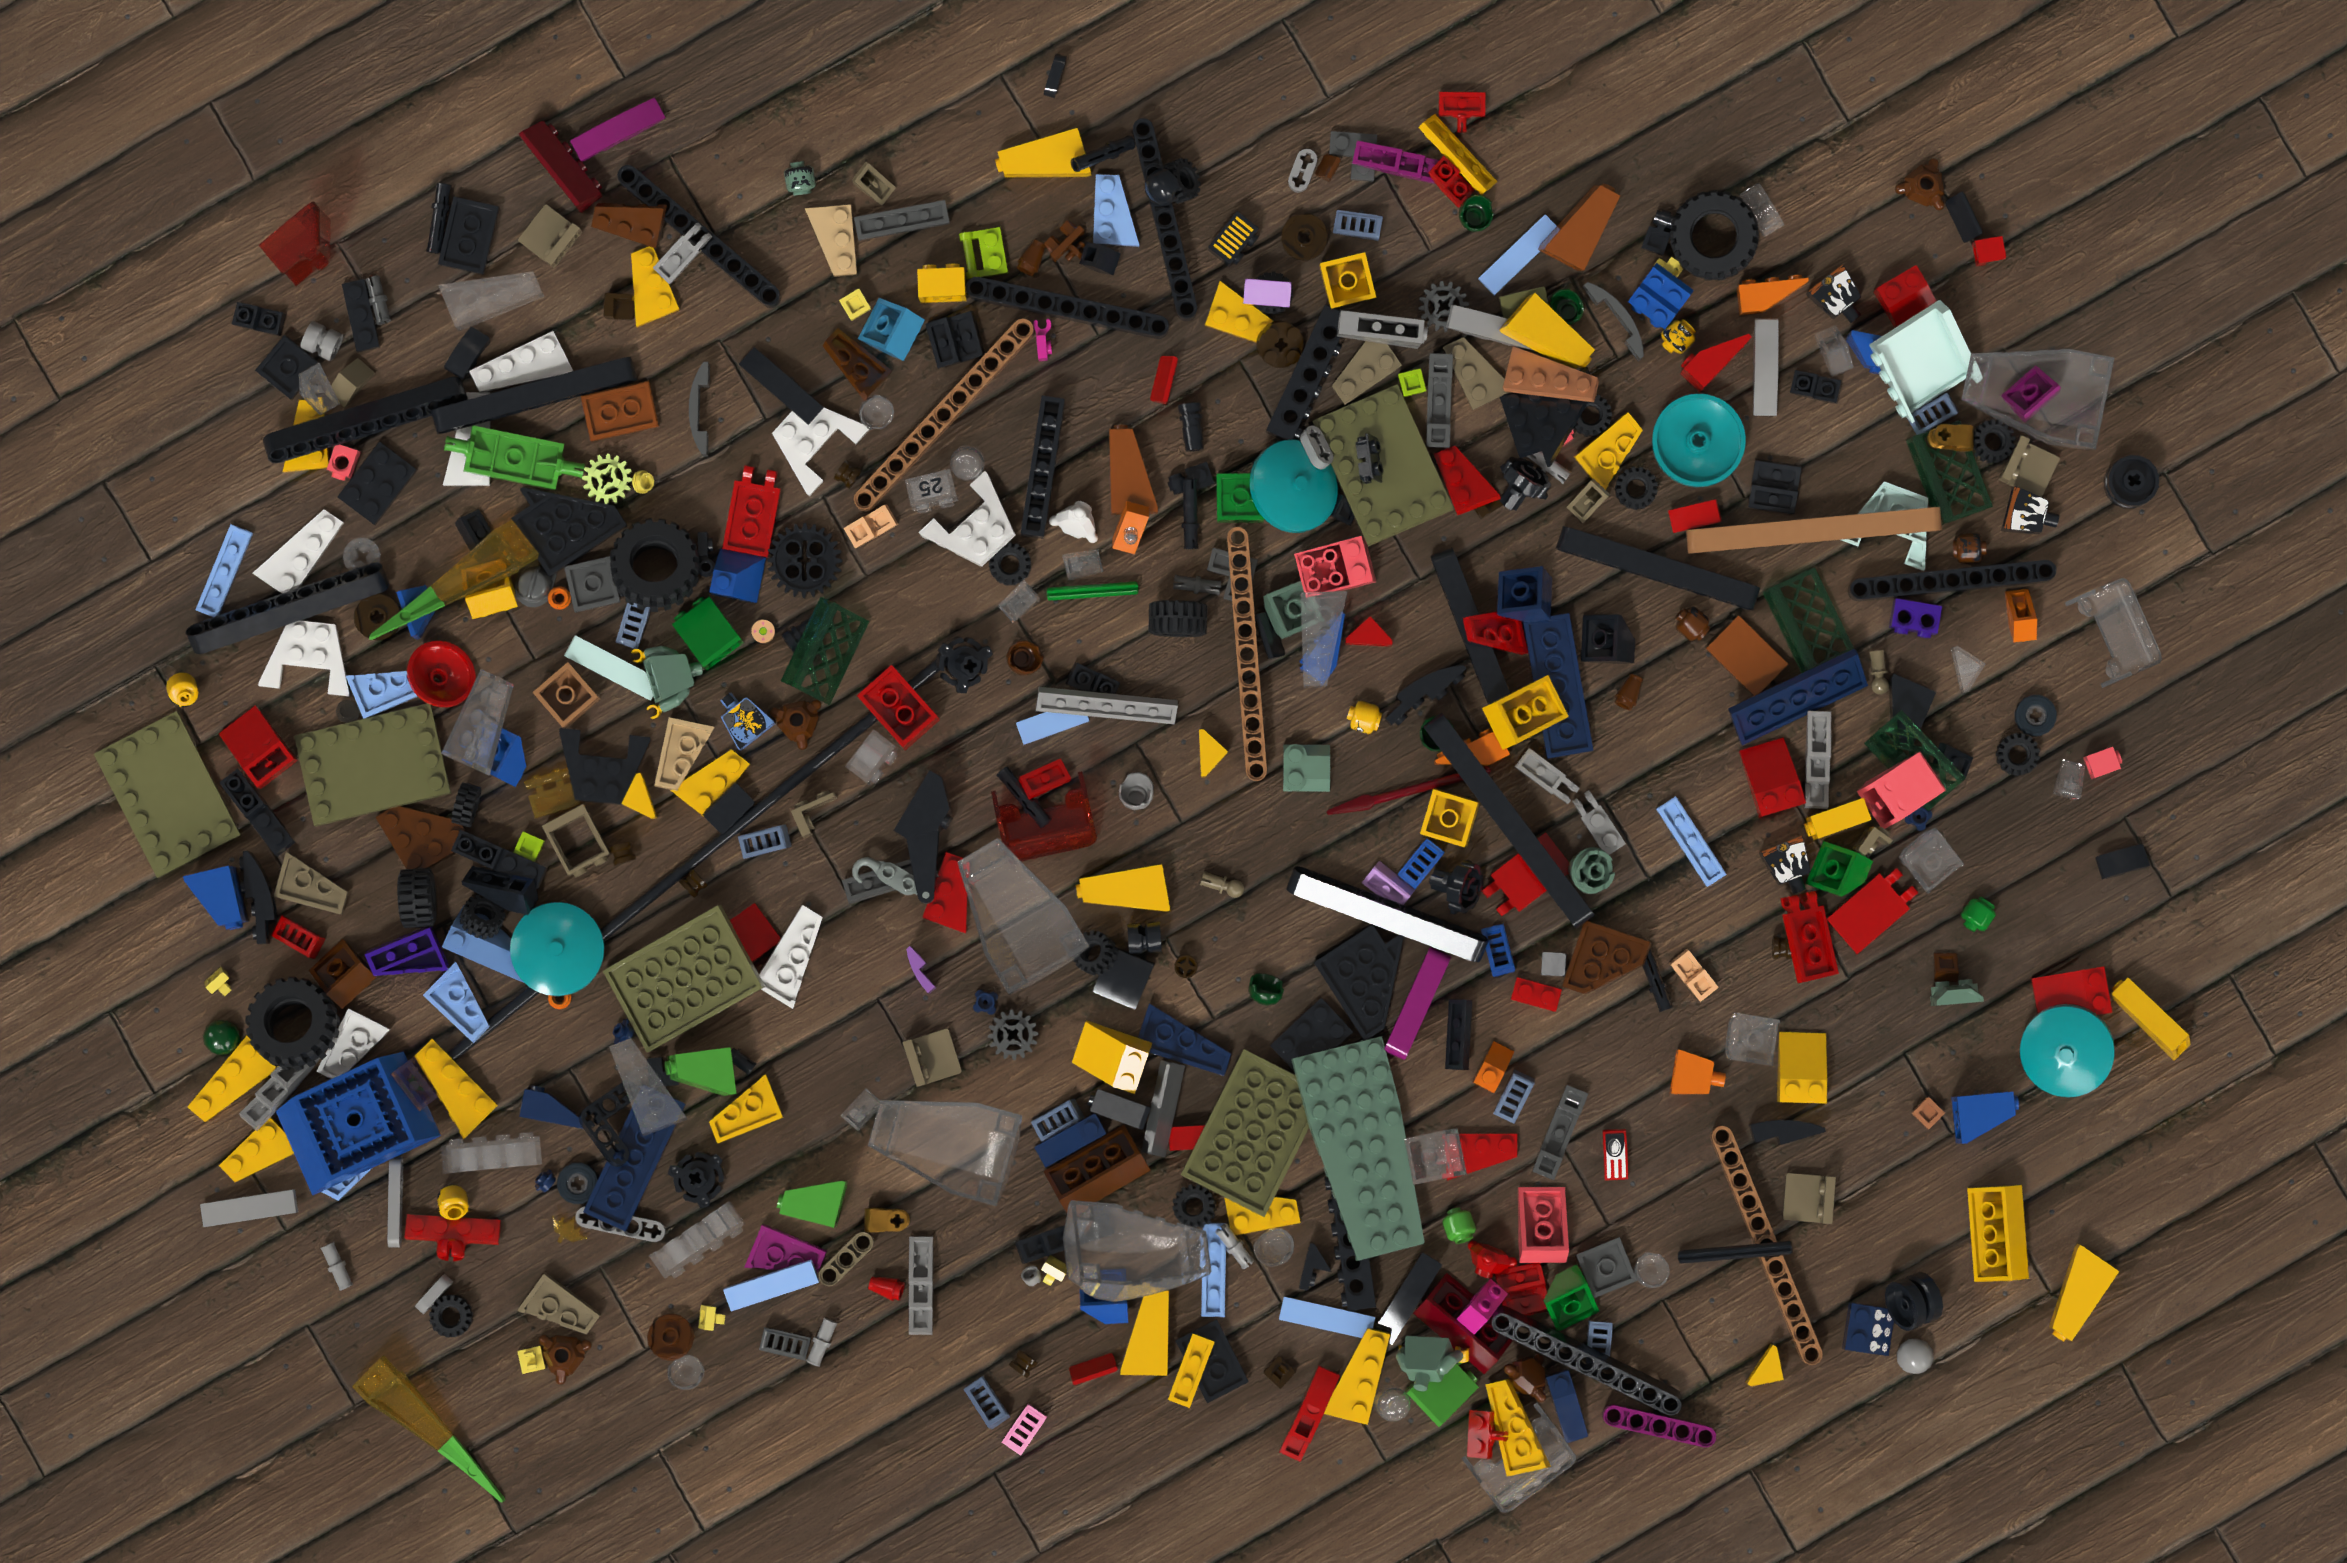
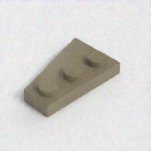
M1464 337L1442 347L1445 354H1453L1452 369L1472 410L1510 393L1504 392L1503 384L1505 379Z
M1365 341L1333 383L1332 388L1345 406L1401 368L1402 364L1388 344Z
M286 852L274 897L343 915L349 892Z

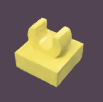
M1673 257L1667 263L1660 258L1656 261V263L1675 277H1678L1683 270L1679 261Z
M860 289L839 300L851 321L871 310Z
M222 967L204 981L205 987L211 994L218 989L226 996L231 991L230 985L226 982L229 979L228 973Z
M1050 1255L1041 1269L1047 1273L1043 1282L1050 1286L1055 1278L1062 1282L1070 1266Z
M701 1305L698 1328L713 1331L714 1323H725V1315L715 1313L716 1307Z
M541 1346L517 1351L522 1374L546 1369Z

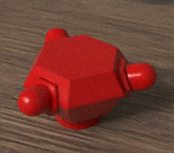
M1474 1240L1468 1243L1472 1263L1476 1266L1474 1272L1482 1277L1492 1279L1493 1274H1499L1503 1270L1508 1269V1267H1515L1517 1265L1515 1257H1508L1500 1249L1488 1244L1477 1243Z

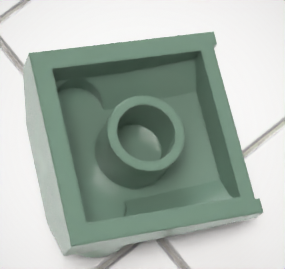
M1301 581L1263 596L1265 610L1276 634L1281 639L1290 637L1325 621L1314 597L1305 598Z
M1283 745V792H1330V745Z
M1972 979L1958 980L1959 985L1949 986V981L1935 982V987H1931V1006L1984 1002V998L1978 992V984H1973Z

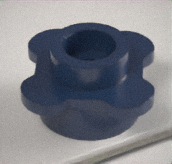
M1920 807L1906 816L1905 822L1916 826L1917 830L1922 831L1926 828L1928 819L1932 818V812Z
M978 990L975 993L976 1004L973 1005L974 1011L977 1013L981 1011L987 1012L989 1015L996 1012L994 1007L995 1001L998 999V995L995 992L985 993L983 990ZM984 1000L988 1001L986 1005L983 1003Z
M624 1019L622 1024L618 1023L614 1027V1044H626L631 1040L634 1028L628 1025V1019Z
M550 1169L546 1173L542 1171L535 1179L537 1191L541 1190L545 1193L556 1181Z

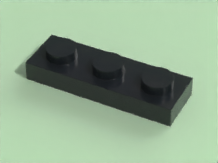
M365 279L342 284L356 351L359 353L380 348Z
M1449 999L1445 1069L1469 1070L1472 1000Z

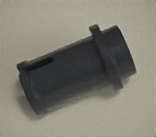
M733 1048L731 1050L733 1064L749 1075L757 1063L739 1052L741 1049Z

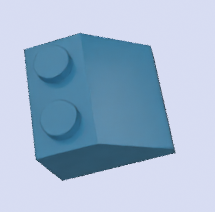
M878 298L858 339L892 357L904 361L925 319L905 307Z

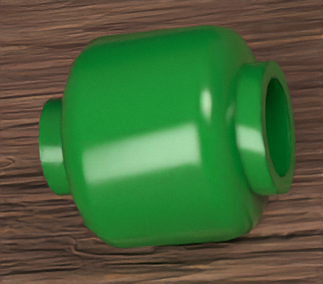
M1979 897V899L1972 898L1961 912V917L1965 920L1963 925L1972 932H1975L1976 929L1979 931L1987 930L1996 917L1995 906L1982 897Z

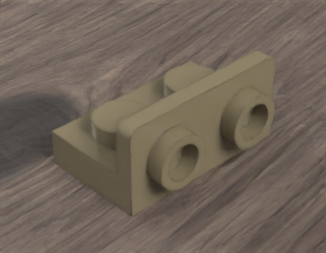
M1881 826L1867 827L1851 850L1861 855L1871 854L1879 844L1877 841L1883 845H1888L1893 840L1889 838L1890 833Z

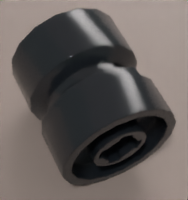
M1148 922L1145 926H1142L1140 923L1127 924L1129 954L1142 953L1144 949H1147L1148 952H1162L1160 922Z

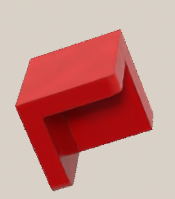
M2003 236L1975 240L1972 243L1976 266L1986 265L1988 262L2004 260L2006 258Z

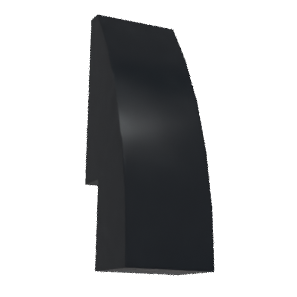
M1771 1120L1748 1124L1753 1143L1776 1137L1778 1145H1783L1826 1132L1825 1127L1794 1120Z

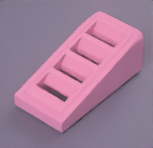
M1028 1403L1002 1443L1019 1455H1022L1047 1416ZM1029 1413L1038 1419V1423L1036 1424L1025 1417L1026 1414ZM1023 1420L1024 1422L1032 1426L1034 1429L1032 1431H1029L1027 1428L1020 1424L1021 1421ZM1018 1428L1027 1434V1439L1017 1434L1015 1430ZM1010 1437H1015L1023 1445L1021 1447L1010 1440Z

